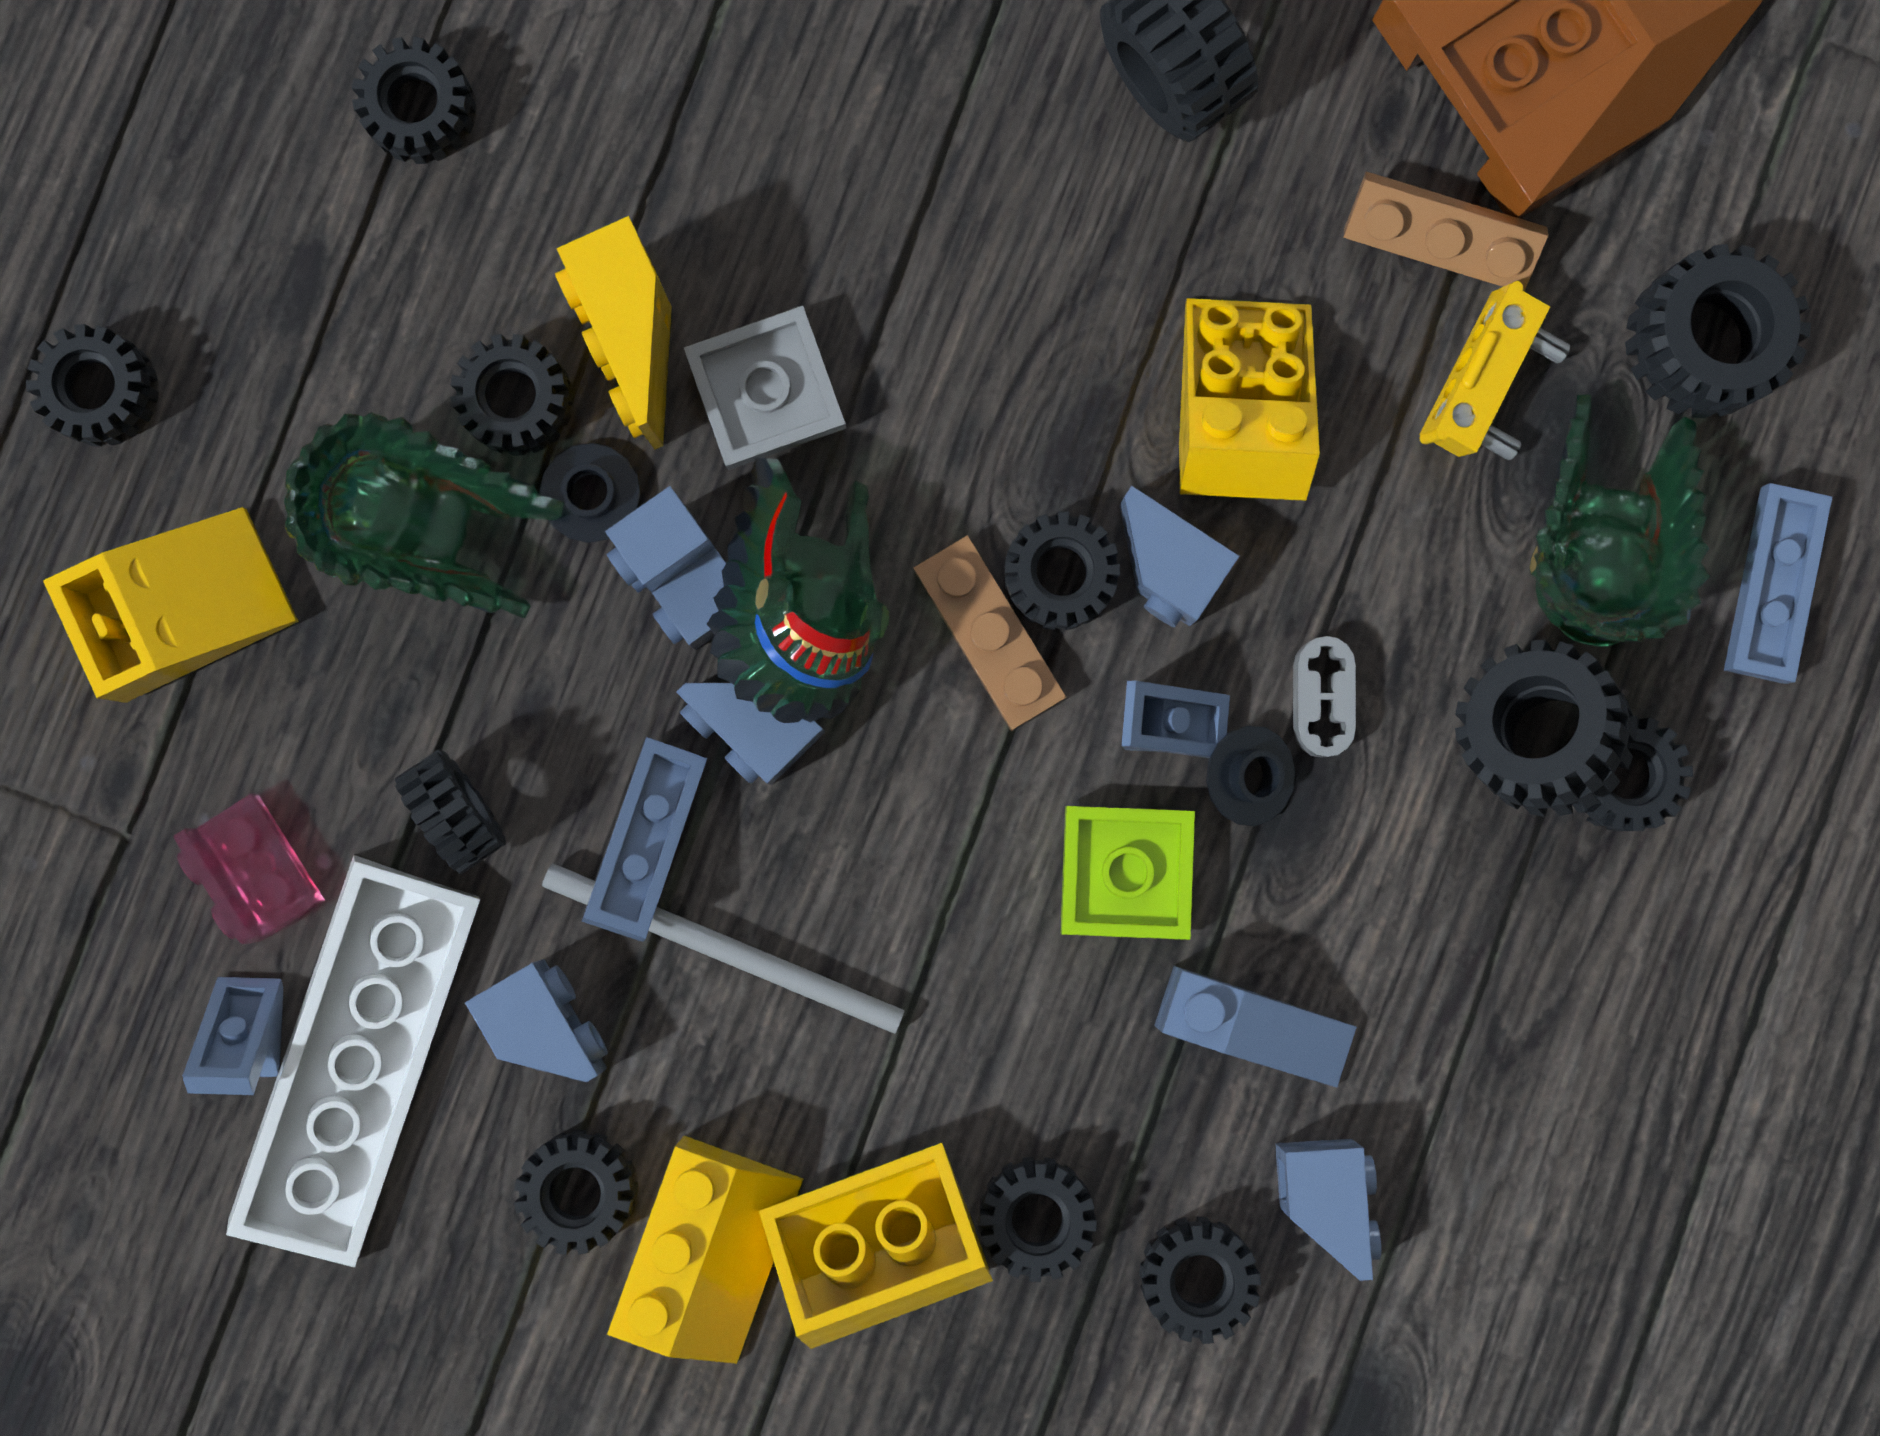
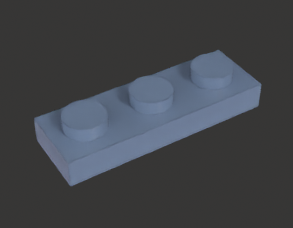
M1773 483L1760 488L1724 671L1783 684L1796 682L1832 496Z
M646 737L582 922L644 942L707 758Z

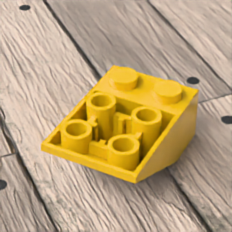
M627 216L558 247L557 251L565 269L555 273V276L569 306L575 310L582 325L590 322L592 325L591 328L582 331V335L597 367H601L606 379L611 381L616 378L619 384L618 387L608 392L624 426H628L633 438L644 435L654 450L662 447L664 442L672 306L630 217Z
M1187 298L1185 304L1179 434L1180 494L1306 501L1320 455L1311 305Z
M244 507L102 552L43 580L98 699L127 703L299 622L249 513Z

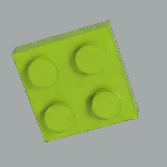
M1065 806L1061 934L1190 940L1195 811Z

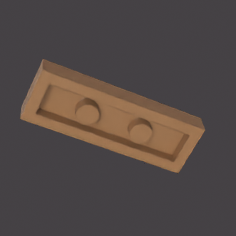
M1366 171L1346 222L1343 238L1502 287L1519 281L1523 285L1522 291H1525L1548 238V229L1543 225Z
M968 535L913 568L922 586L1011 731L1066 698Z

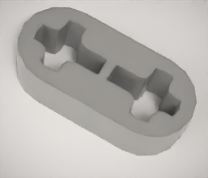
M1330 636L1315 638L1303 645L1295 655L1293 665V731L1295 740L1300 748L1309 755L1323 758L1338 755L1346 750L1353 741L1356 730V664L1354 654L1346 643ZM1321 648L1328 649L1329 659L1339 661L1340 670L1330 674L1328 677V693H1321V677L1319 672L1309 671L1308 661L1319 657ZM1321 701H1328L1329 722L1339 723L1340 734L1329 737L1328 747L1321 746L1320 737L1315 734H1309L1308 730L1309 723L1320 719Z

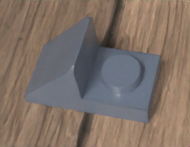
M1127 681L1122 747L1125 750L1157 751L1210 758L1216 744L1227 735L1230 695L1141 681Z
M217 977L182 1075L187 1093L254 1095L259 1077H276L280 1069L283 984L281 979Z

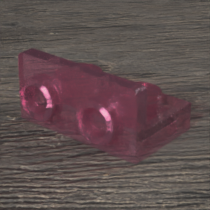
M249 794L198 828H185L174 835V839L181 849V852L177 854L181 868L196 885L203 884L215 903V906L211 908L212 916L221 931L230 939L237 938L242 945L263 941L325 901L259 794Z

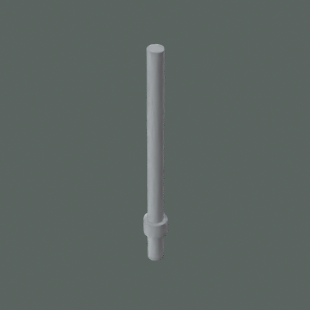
M552 863L544 877L542 887L587 905L595 881ZM656 907L649 928L650 932L886 1031L896 1033L905 1010Z

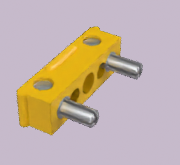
M1515 281L1491 292L1419 434L1422 444L1435 443L1458 457L1477 453L1480 445L1507 460H1512L1518 454L1517 450H1520L1521 442L1492 426L1491 423L1529 348L1557 364L1567 357L1566 353H1569L1570 350L1568 343L1540 328L1550 306L1522 291L1523 285L1521 282Z

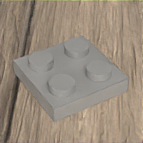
M803 306L684 347L728 470L753 462L755 458H765L846 429L842 412Z

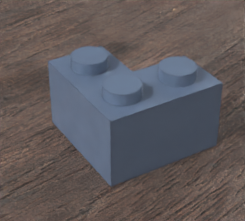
M671 486L605 531L615 545V548L606 554L624 581L629 586L632 585L637 593L647 588L654 595L661 608L652 614L674 645L685 639L689 646L697 650L713 639L715 635L707 626V622L713 613L718 612L713 597L723 587L729 586L738 600L736 608L722 609V611L734 619H741L757 607L744 587L723 585L721 571L726 562ZM725 626L724 628L720 629L719 631L725 630V629H727V628L730 627V626Z

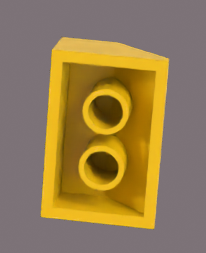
M683 1136L673 1150L607 1335L671 1358L737 1364L774 1262L759 1211L797 1197L803 1178Z
M942 1143L759 1211L796 1336L810 1349L993 1281L973 1221Z

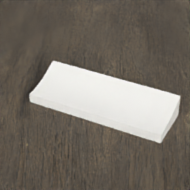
M353 855L228 1219L226 1235L355 1267L480 901L479 896Z

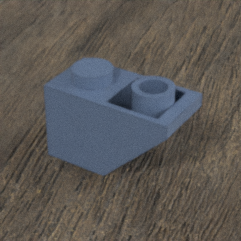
M685 683L676 691L687 703L680 711V714L706 739L715 731L732 748L724 758L750 784L760 776L767 784L772 785L825 733L815 721L810 723L802 719L796 723H782L773 717L778 708L794 701L777 683H764L765 686L754 696L753 702L736 698L734 687L737 683H734V685L732 683ZM773 693L784 695L771 712L758 711L756 702L759 696Z
M545 959L529 964L465 1002L493 1053L499 1060L583 1082H588L607 1069L602 1057L607 1055L608 1051L602 1037L590 1021L581 1024L569 1003L576 996L568 978L557 965L549 968Z
M1352 1139L1275 1143L1280 1208L1294 1223L1360 1281L1373 1280L1372 1260H1380L1379 1227L1376 1220H1369L1367 1195H1375L1377 1189L1373 1157L1371 1155L1364 1156V1148Z

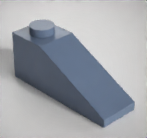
M1177 966L1173 967L1154 1025L1164 1034L1336 1088L1338 1087L1357 1028L1354 1025Z

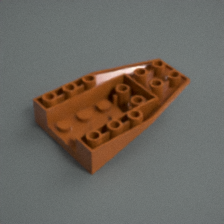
M1383 0L1372 21L1406 71L1422 61L1425 63L1489 157L1477 172L1478 177L1504 214L1521 219L1666 124L1763 0Z

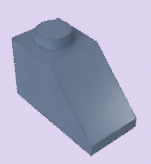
M1131 486L1120 503L1119 508L1137 592L1148 599L1144 608L1159 620L1172 627H1176L1179 621L1191 626L1198 620L1239 556Z

